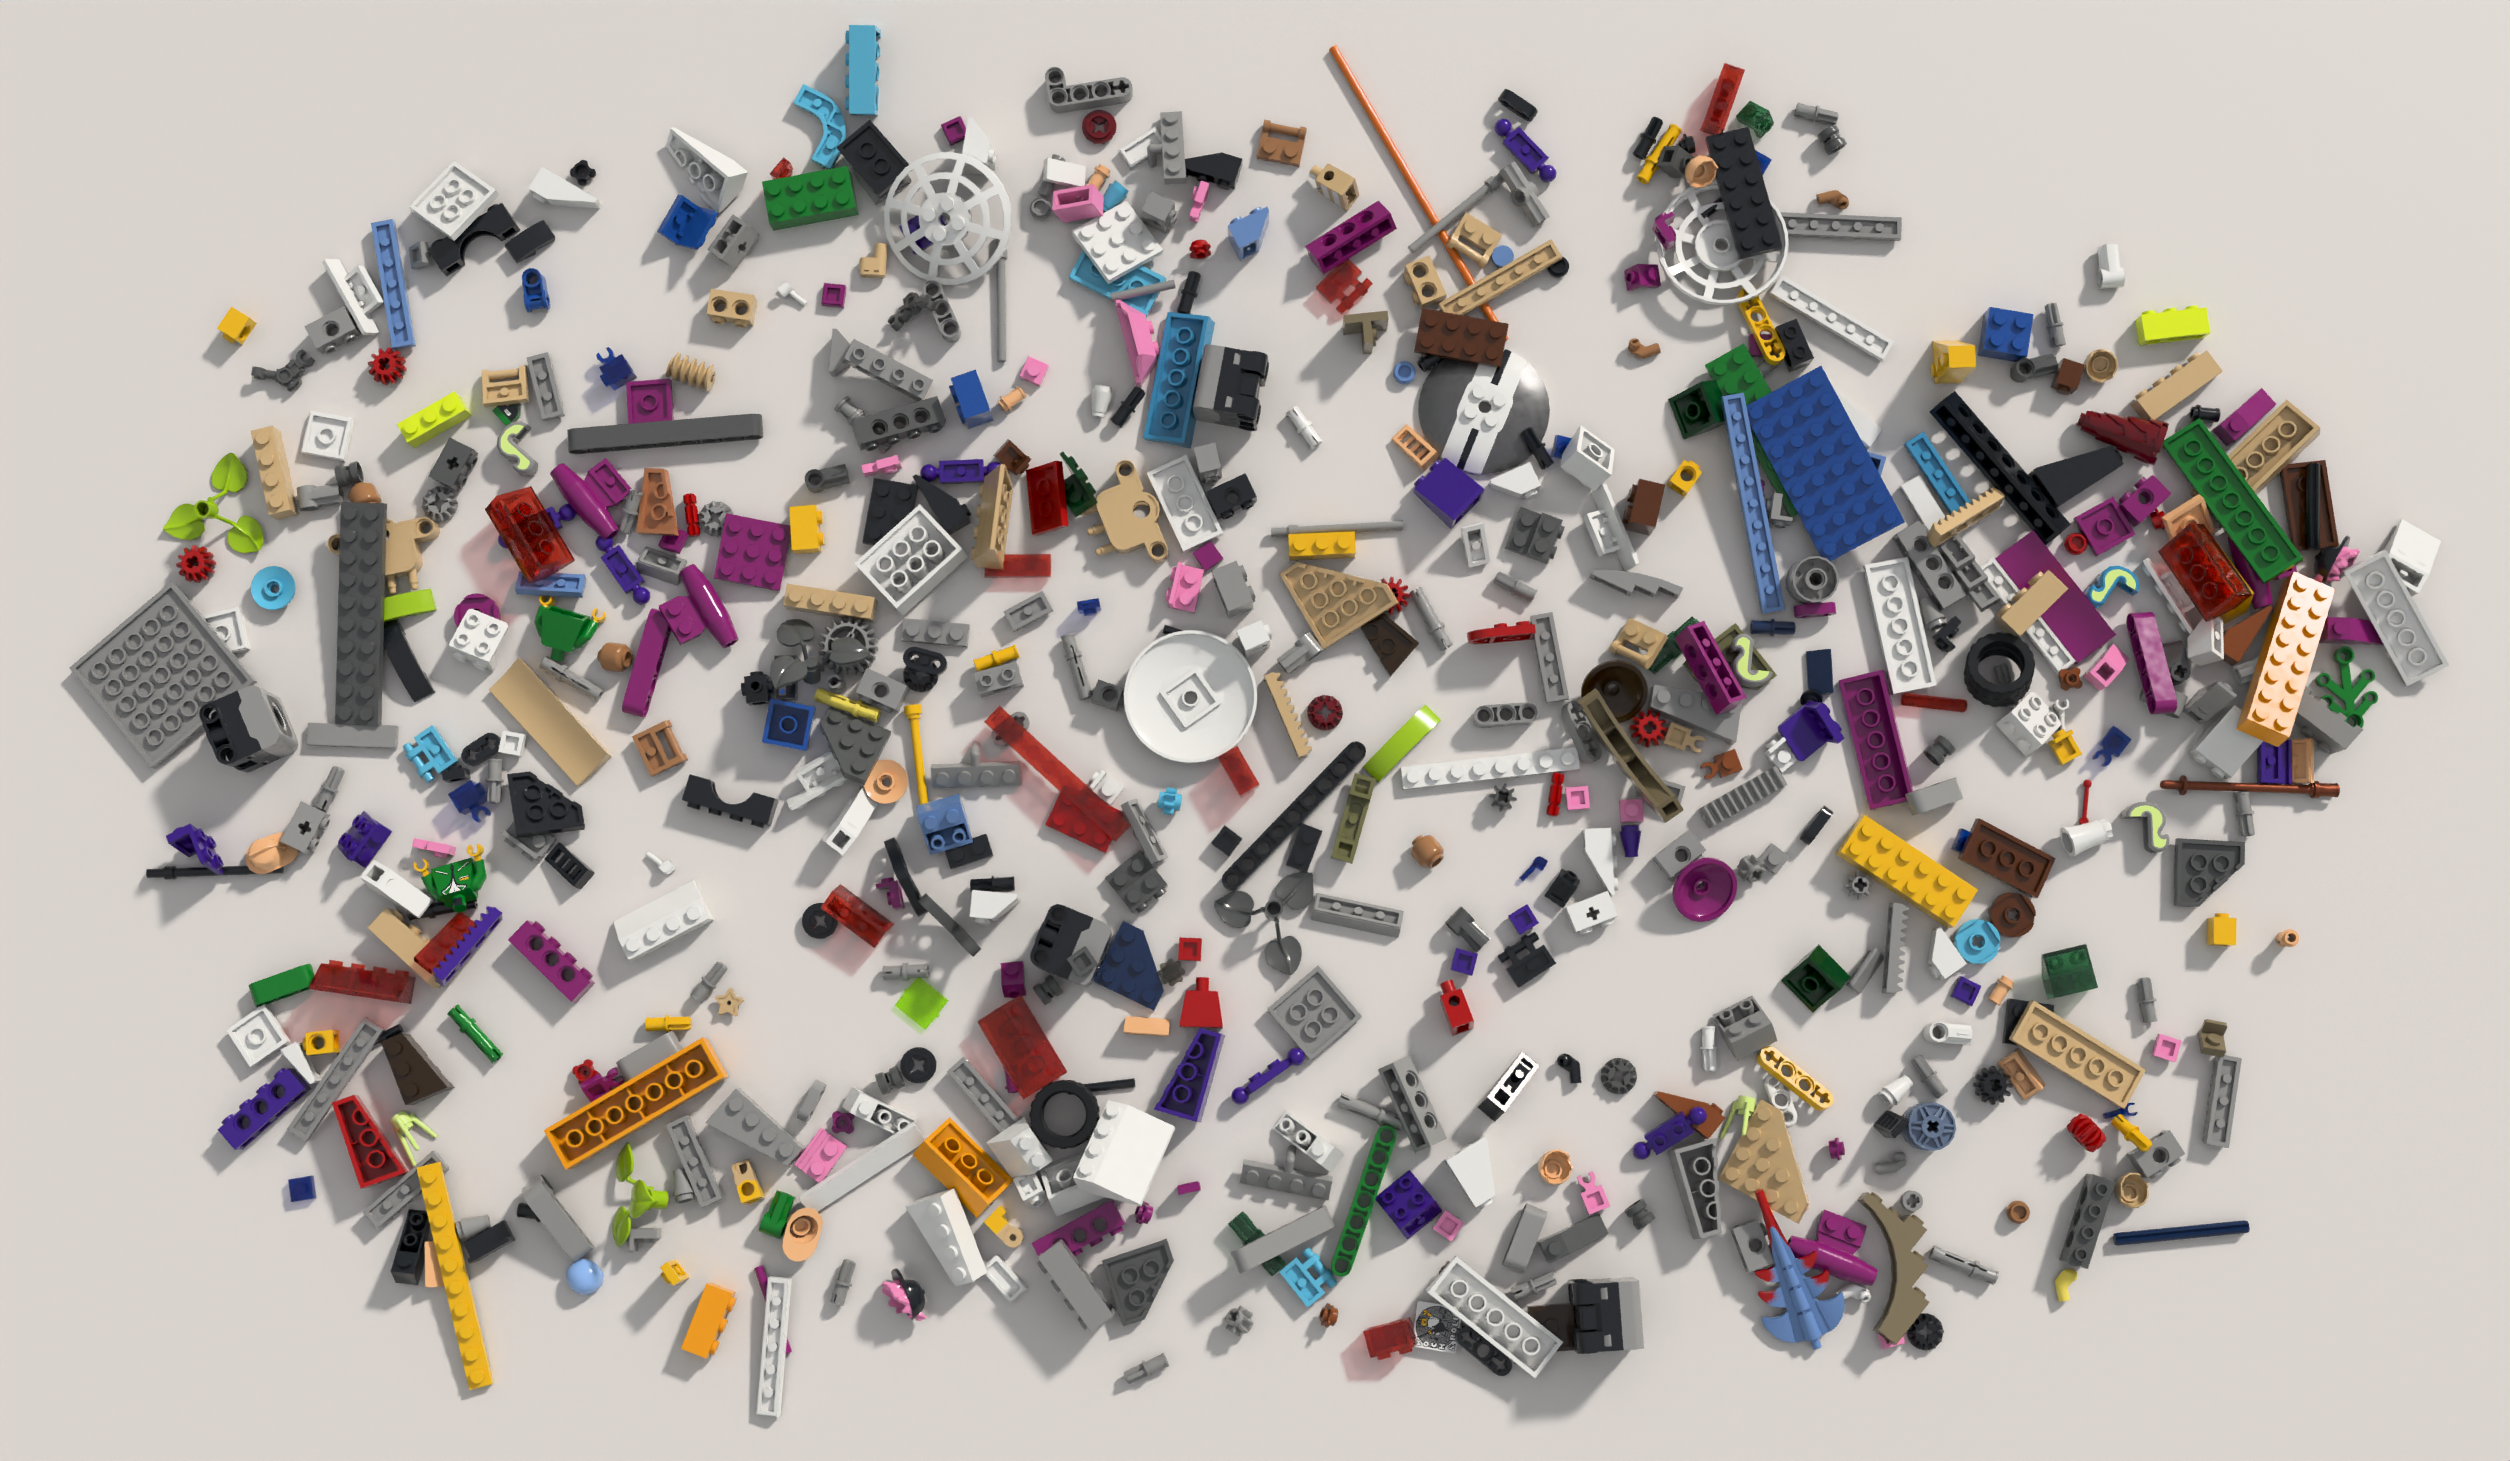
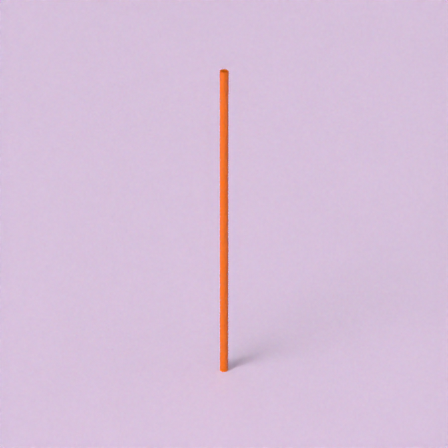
M1337 45L1331 47L1329 51L1432 226L1439 222L1438 217ZM1443 229L1437 235L1467 286L1475 283V280L1455 248L1451 249L1446 246L1449 236L1445 229ZM1488 302L1480 306L1487 320L1499 322Z

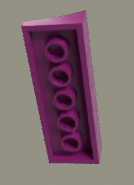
M2034 530L1995 558L2019 590H2022L2024 587L2027 589L2030 586L2028 581L2040 571L2045 573L2048 570L2068 588L2041 617L2076 660L2075 664H2078L2116 636L2111 627Z
M1879 670L1839 680L1870 810L1907 802L1905 794L1913 792V787L1885 672Z

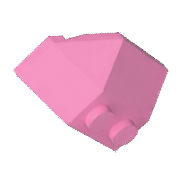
M1115 300L1136 386L1141 388L1157 363L1156 355L1160 354L1157 341L1152 342L1151 334L1154 333L1152 321H1147L1145 314L1121 300Z

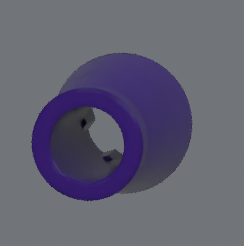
M1639 825L1621 826L1619 833L1625 857H1638L1642 831L1639 830Z

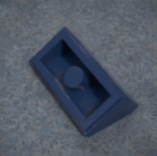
M1831 649L1806 651L1808 690L1816 689L1821 695H1831L1834 692Z

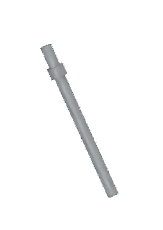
M1498 173L1494 177H1489L1481 188L1409 245L1408 249L1410 252L1415 253L1489 191L1493 192L1497 189L1499 183L1504 180L1501 174Z
M996 239V248L999 245V239ZM1007 249L997 262L998 362H1006L1005 260H1007Z
M1403 521L1299 527L1295 524L1288 525V527L1271 528V537L1288 536V534L1403 530Z

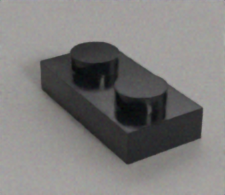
M1302 823L1286 866L1307 873L1322 830Z
M987 834L972 838L973 843L946 850L945 854L950 869L994 856Z

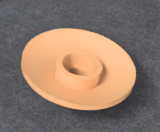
M888 759L879 760L867 779L864 789L872 800L882 804H890L898 801L905 794L908 787V776L905 769L899 763ZM890 779L891 784L887 787L884 786L883 781Z

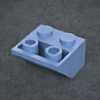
M1258 207L1249 213L1250 215L1244 218L1237 217L1228 225V239L1239 260L1259 252L1269 224L1268 207L1263 209Z
M960 794L916 806L917 817L930 855L973 843Z

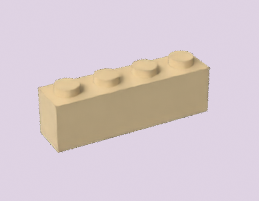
M2205 351L2201 355L2196 352L2187 359L2189 362L2187 365L2182 367L2179 364L2172 369L2169 378L2165 380L2164 377H2161L2152 384L2154 387L2148 392L2144 389L2135 396L2136 401L2131 406L2139 417L2144 420H2148V418L2156 420L2223 372L2209 352Z
M274 426L252 430L251 435L268 514L276 520L299 515L281 431Z
M787 584L783 605L787 610L843 617L845 619L852 617L853 620L861 619L864 622L874 623L878 601L875 597Z
M385 908L368 926V929L432 988L439 989L441 985L435 981L432 969L434 967L439 969L438 962H445L444 955L446 953L441 954L437 951L436 948L438 946L431 939L427 938L425 940L420 935L422 931L413 923L409 925L404 920L405 915L397 908L394 910Z

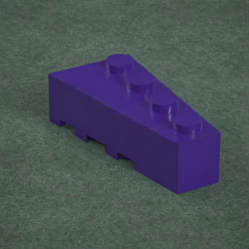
M1199 1028L1185 1053L1186 1055L1180 1065H1178L1173 1078L1165 1088L1154 1110L1201 1122L1225 1035Z

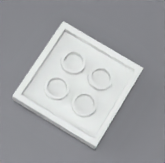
M453 161L409 207L415 214L455 241L499 194L490 185Z
M1127 200L1103 213V216L1096 217L1072 230V236L1108 284L1163 253L1161 246Z

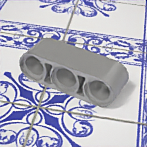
M933 279L927 280L922 286L924 297L931 288H937L938 293L931 300L940 302L937 310L941 307L947 308V312L944 315L936 314L937 310L931 311L942 337L947 342H956L961 337V329L947 297L938 281ZM948 327L956 328L955 333L951 335L945 333Z
M1530 702L1483 705L1475 710L1473 722L1480 728L1529 725L1536 720L1539 711L1537 706ZM1525 708L1531 709L1533 718H1524L1522 710ZM1508 710L1511 713V719L1507 721L1501 719L1500 711ZM1484 711L1489 715V720L1481 722L1477 714Z
M1956 777L1905 794L1912 816L1963 799Z
M670 1031L620 1059L616 1064L627 1082L682 1050L683 1047L674 1031Z
M1525 1204L1502 1265L1521 1273L1525 1272L1548 1212L1530 1204Z

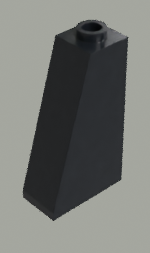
M2109 446L2037 467L2028 475L2055 507L2058 508L2121 467L2124 463L2119 451Z

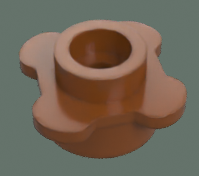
M2073 667L2071 670L2061 669L2059 671V681L2063 690L2067 691L2069 688L2075 687L2079 689L2082 687L2083 683L2079 677L2081 671L2078 667Z
M1327 1303L1321 1309L1319 1319L1321 1325H1325L1326 1328L1334 1326L1338 1318V1309Z

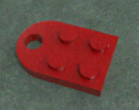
M1529 621L1517 622L1516 626L1508 627L1507 623L1495 624L1494 628L1468 632L1467 640L1469 644L1533 640L1536 633L1535 624L1529 625Z

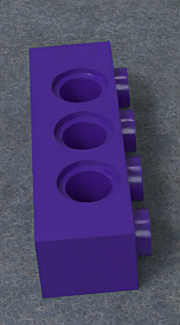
M283 1068L273 1076L274 1080L270 1084L266 1083L256 1091L257 1095L252 1100L247 1099L239 1106L240 1110L235 1115L231 1114L221 1122L223 1125L218 1131L234 1150H243L311 1089L295 1069ZM280 1086L284 1089V1095L281 1098L277 1096V1089ZM264 1101L267 1105V1110L261 1113L259 1106ZM245 1117H247L250 1121V1124L246 1129L242 1125V1121Z

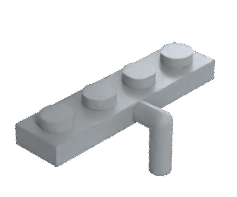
M1182 111L1161 112L1162 144H1153L1147 147L1148 165L1150 167L1156 166V153H1163L1164 184L1186 183Z
M975 741L971 746V763L931 764L932 788L1021 785L1020 761L980 763L979 753L981 744Z
M1290 1145L1287 1149L1284 1167L1244 1159L1240 1183L1329 1200L1333 1177L1293 1169L1297 1149L1294 1145Z

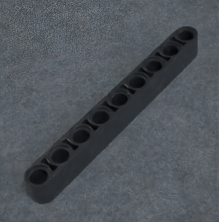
M1357 741L1351 742L1229 867L1222 876V884L1228 891L1239 889L1363 761L1366 749L1362 743ZM1358 747L1362 751V755L1359 758H1353L1349 753L1351 748ZM1337 763H1343L1347 770L1343 774H1338L1335 772L1334 766ZM1328 779L1331 782V787L1328 790H1322L1318 784L1320 780ZM1306 795H1312L1315 797L1316 802L1312 806H1307L1304 804L1303 798ZM1289 812H1299L1300 819L1297 822H1291L1288 819ZM1275 827H1282L1285 830V834L1281 838H1276L1273 836L1272 830ZM1258 844H1268L1269 851L1266 854H1260L1256 849ZM1248 858L1254 862L1251 870H1244L1241 867V862L1244 859ZM1231 874L1237 876V885H1227L1225 882L1227 876Z

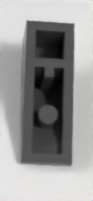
M1597 1213L1537 1242L1546 1261L1550 1264L1609 1233L1600 1214Z

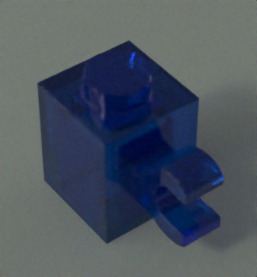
M607 347L606 349L609 352L607 358H602L599 353L596 356L604 364L599 367L603 373L600 375L601 380L606 387L610 385L615 391L624 386L626 382L636 379L637 376L622 354L615 358L614 352L611 348Z
M470 780L448 794L459 813L466 815L471 812L472 818L478 823L481 822L478 817L480 811H484L487 816L491 815L487 807L480 806L487 802L485 796L487 791L480 782L477 783Z

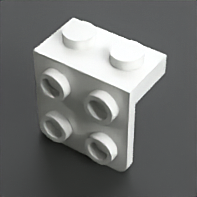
M468 609L449 643L453 657L461 662L467 660L480 670L485 671L488 669L494 671L497 665L494 655L508 630V625L474 609Z
M2030 692L2013 710L2002 717L1996 725L2025 756H2028L2040 747L2061 726L2057 715L2035 692Z

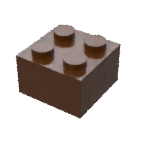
M1639 479L1636 485L1632 484L1627 497L1630 506H1627L1622 522L1626 523L1625 530L1651 535L1656 527L1665 488L1664 484Z

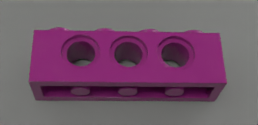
M1377 201L1305 247L1311 261L1325 274L1397 228L1391 213Z
M1705 621L1687 626L1675 638V641L1716 715L1735 709L1747 697Z
M527 920L508 941L571 1002L576 1003L595 984L591 979L593 975L584 967L580 969L575 964L577 962L576 958L569 952L564 953L559 948L561 944L554 937H547L543 933L545 928L539 922L535 921L533 923ZM539 938L542 941V946L536 951L533 948V942ZM552 954H556L558 957V961L554 966L549 964V957ZM571 969L574 976L571 981L567 982L564 975L567 970Z
M1111 1200L1036 1240L1032 1245L1039 1256L1052 1246L1056 1240L1062 1239L1074 1256L1083 1252V1246L1090 1244L1093 1247L1103 1241L1102 1236L1108 1233L1113 1236L1123 1231L1122 1225L1126 1223L1114 1200ZM1097 1218H1102L1106 1221V1228L1103 1231H1098L1094 1227V1221ZM1076 1229H1083L1085 1231L1086 1239L1079 1242L1075 1240L1074 1232Z

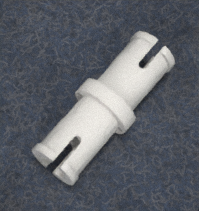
M1298 406L1293 407V410L1290 409L1286 413L1296 426L1297 433L1304 437L1311 449H1314L1315 445L1318 446L1323 442L1312 428L1311 421H1307L1298 409Z

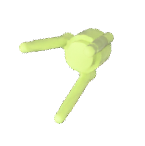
M1738 1096V1101H1733L1731 1112L1722 1129L1720 1139H1724L1737 1110L1739 1115L1744 1116L1742 1135H1746L1748 1118L1751 1117L1757 1107L1755 1098Z
M403 1110L393 1116L390 1122L394 1126L393 1130L398 1135L412 1167H414L416 1162L403 1134H405L416 1151L419 1150V1147L409 1132L414 1127L413 1122L433 1138H437V1134L418 1120L414 1113L408 1114L406 1110Z

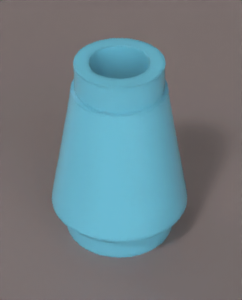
M1116 180L1113 184H1109L1104 194L1103 210L1105 212L1116 207L1127 198L1126 194L1129 191Z

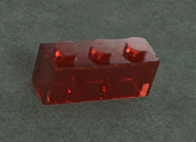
M1724 63L1700 131L1711 135L1723 133L1745 71L1744 69Z
M841 884L830 893L821 906L822 910L874 948L884 940L894 923Z

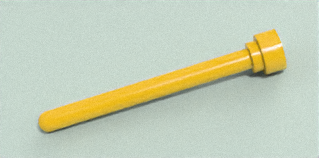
M921 704L904 706V714L907 716V720H910L919 805L928 803L919 727L922 706Z

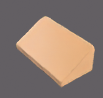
M1127 1016L1123 1032L1125 1034L1168 1037L1170 1020Z
M2019 1048L1997 1063L2000 1068L2004 1069L2005 1075L2011 1076L2009 1080L2023 1100L2028 1099L2044 1088V1081Z
M425 1241V1287H442L444 1282L434 1241Z

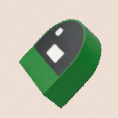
M516 404L497 406L492 410L506 426L516 422L520 417V409Z

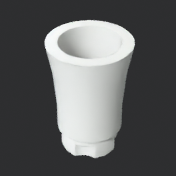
M2105 819L2064 827L2059 832L2063 849L2069 857H2074L2113 838L2112 827L2109 821Z

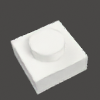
M503 730L498 752L522 757L527 735Z

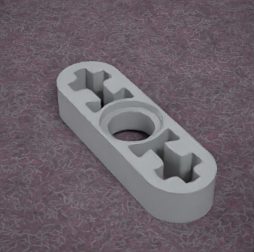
M1577 701L1565 704L1562 707L1561 713L1579 757L1587 764L1599 760L1602 755L1601 748L1590 722ZM1578 727L1585 731V737L1579 735Z

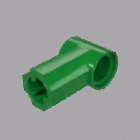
M777 1190L769 1211L765 1213L761 1221L759 1232L781 1239L785 1232L786 1221L795 1197Z

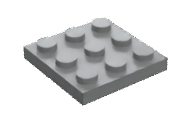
M1319 966L1315 967L1267 1009L1310 1060H1313L1362 1017Z

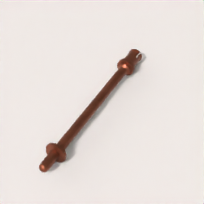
M2181 775L2179 781L2163 780L2160 782L2162 789L2179 790L2180 795H2185L2187 790L2299 793L2308 794L2311 798L2317 799L2319 796L2338 797L2340 793L2338 783H2319V781H2314V783H2309L2308 785L2187 781L2186 776Z

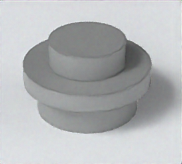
M1037 198L1030 205L1031 215L1035 219L1044 220L1051 214L1052 207L1047 199Z

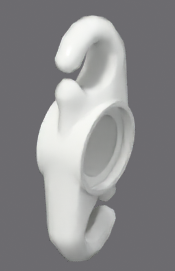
M1768 1074L1765 1077L1764 1087L1771 1105L1782 1110L1783 1114L1789 1113L1792 1116L1791 1121L1785 1122L1787 1128L1792 1127L1797 1121V1113L1792 1097L1785 1090L1781 1082L1776 1088L1771 1087L1770 1080L1776 1078ZM1782 1094L1786 1097L1787 1103L1785 1106H1778L1775 1103L1776 1095Z

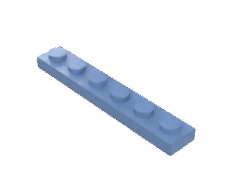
M389 219L371 223L391 346L394 350L414 347L416 344L395 221Z

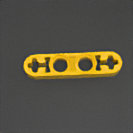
M1744 288L1740 290L1737 298L1748 295ZM1759 296L1751 299L1750 304L1748 301L1737 304L1765 361L1774 366L1781 364L1785 357V348ZM1752 313H1759L1762 316V320L1759 322L1753 321L1750 315ZM1767 331L1771 334L1772 338L1770 340H1763L1760 337V333ZM1772 349L1775 353H1779L1778 358L1775 355L1771 356Z
M1767 1046L1757 1053V1063L1814 1109L1824 1111L1833 1104V1095L1829 1090L1778 1050ZM1766 1054L1770 1055V1061H1766ZM1782 1066L1789 1068L1791 1072L1790 1077L1782 1074ZM1800 1080L1808 1084V1091H1803L1800 1088ZM1820 1096L1824 1097L1823 1104L1819 1102Z

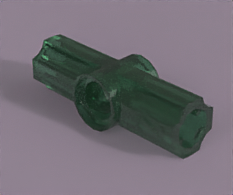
M1690 617L1675 632L1672 631L1667 635V641L1648 669L1655 675L1668 662L1676 659L1682 653L1675 638L1687 626L1699 623L1697 619Z
M1243 1211L1228 1223L1243 1241V1245L1265 1235L1260 1229H1257ZM1280 1255L1262 1263L1264 1269L1271 1276L1275 1275L1286 1265V1262Z

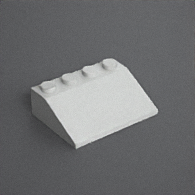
M919 504L854 564L895 609L904 616L968 556L955 540Z
M1108 1100L1073 1176L1079 1191L1142 1206L1175 1127L1130 1105Z

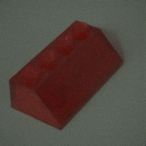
M531 486L498 495L485 508L489 518L529 584L546 579L575 561Z
M2189 524L2158 551L2205 622H2209L2237 608L2252 595L2204 524Z
M329 960V964H320L310 983L309 989L411 1004L416 977L409 976L408 971L396 970L395 974L387 973V968L374 966L373 971L365 970V965L351 963V967H344L341 961Z
M1022 995L1007 1002L977 1022L1023 1099L1067 1073Z

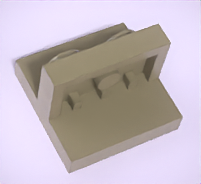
M1388 311L1344 315L1343 335L1361 333L1363 354H1371L1373 346H1376V331L1387 330Z

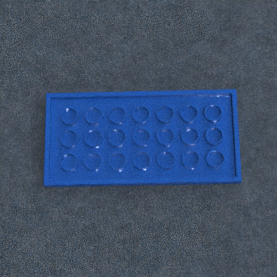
M1822 366L1746 406L1750 425L1821 557L1832 561L1905 523Z

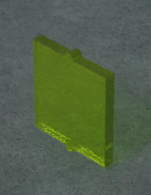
M916 978L908 989H904L905 993L895 1006L926 1030L935 1017L940 1016L939 1012L949 1000L924 980Z

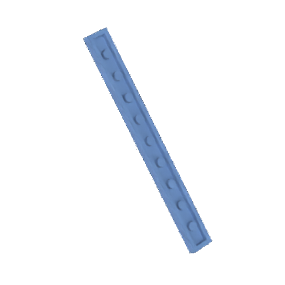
M1744 393L1722 396L1720 399L1761 614L1785 610Z

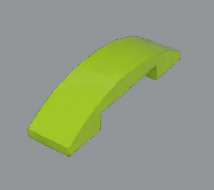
M431 589L386 597L384 600V622L436 611Z
M1424 705L1372 756L1363 768L1379 783L1441 720Z

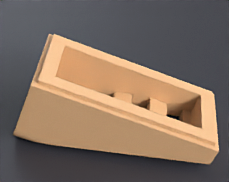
M1407 424L1391 439L1423 472L1439 458L1437 451ZM1410 434L1411 436L1402 444L1401 441ZM1416 440L1417 442L1410 449H1408V447ZM1423 447V449L1417 455H1414V453L1418 449Z

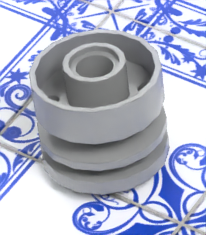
M1820 556L1807 557L1798 561L1788 570L1786 576V589L1794 600L1802 604L1825 601L1835 593L1839 583L1838 571L1834 564ZM1810 576H1812L1815 580L1814 585L1810 583Z

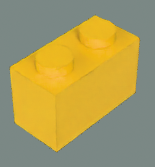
M816 505L789 507L792 551L795 554L821 552V546L825 545L824 533H820V524H823L822 511H819Z

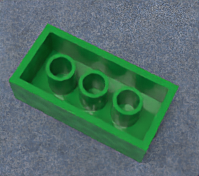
M848 166L762 181L769 224L773 231L859 215L852 174Z

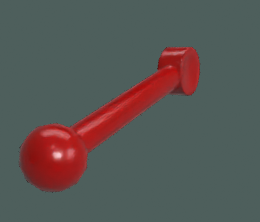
M2088 779L2083 782L2085 790L2082 817L2079 819V824L2089 822L2087 806L2089 788L2092 782Z

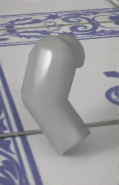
M1894 1153V1161L1876 1163V1174L1896 1173L1907 1163L1905 1153Z

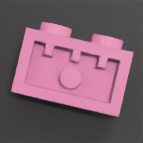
M1181 562L1177 563V567L1172 568L1170 580L1174 581L1172 589H1167L1165 597L1169 608L1195 614L1204 569L1186 566Z

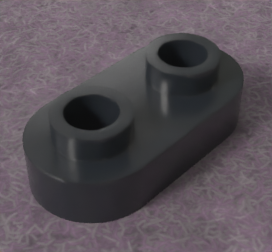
M910 647L903 654V661L909 669L934 676L943 674L947 669V660L940 653L919 647ZM914 655L919 656V660L916 663L911 662V658ZM935 661H939L940 667L933 668L932 664Z

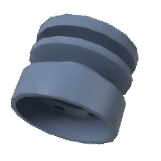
M1918 1103L1909 1107L1902 1116L1909 1120V1124L1901 1134L1905 1141L1913 1148L1928 1151L1941 1150L1948 1146L1954 1138L1956 1132L1955 1119L1952 1113L1943 1105L1937 1103ZM1927 1123H1934L1932 1126L1934 1131L1927 1130L1929 1127Z

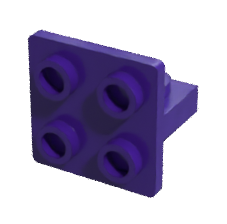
M363 811L361 815L355 817L349 831L340 837L337 848L348 860L355 861L365 868L392 831Z

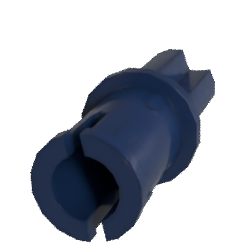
M1771 619V621L1751 620L1750 623L1751 634H1770L1772 637L1774 634L1793 635L1796 629L1794 622L1774 621V619Z

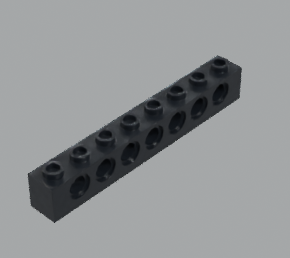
M1956 391L1943 399L1930 411L1931 415L1990 483L2005 495L2004 499L2029 528L2034 530L2045 545L2071 525Z

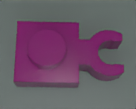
M612 1068L607 1072L606 1076L602 1077L599 1073L581 1083L580 1086L589 1101L593 1102L610 1092L611 1087L622 1085L624 1080L622 1076L613 1079V1077L618 1075V1071L616 1068Z

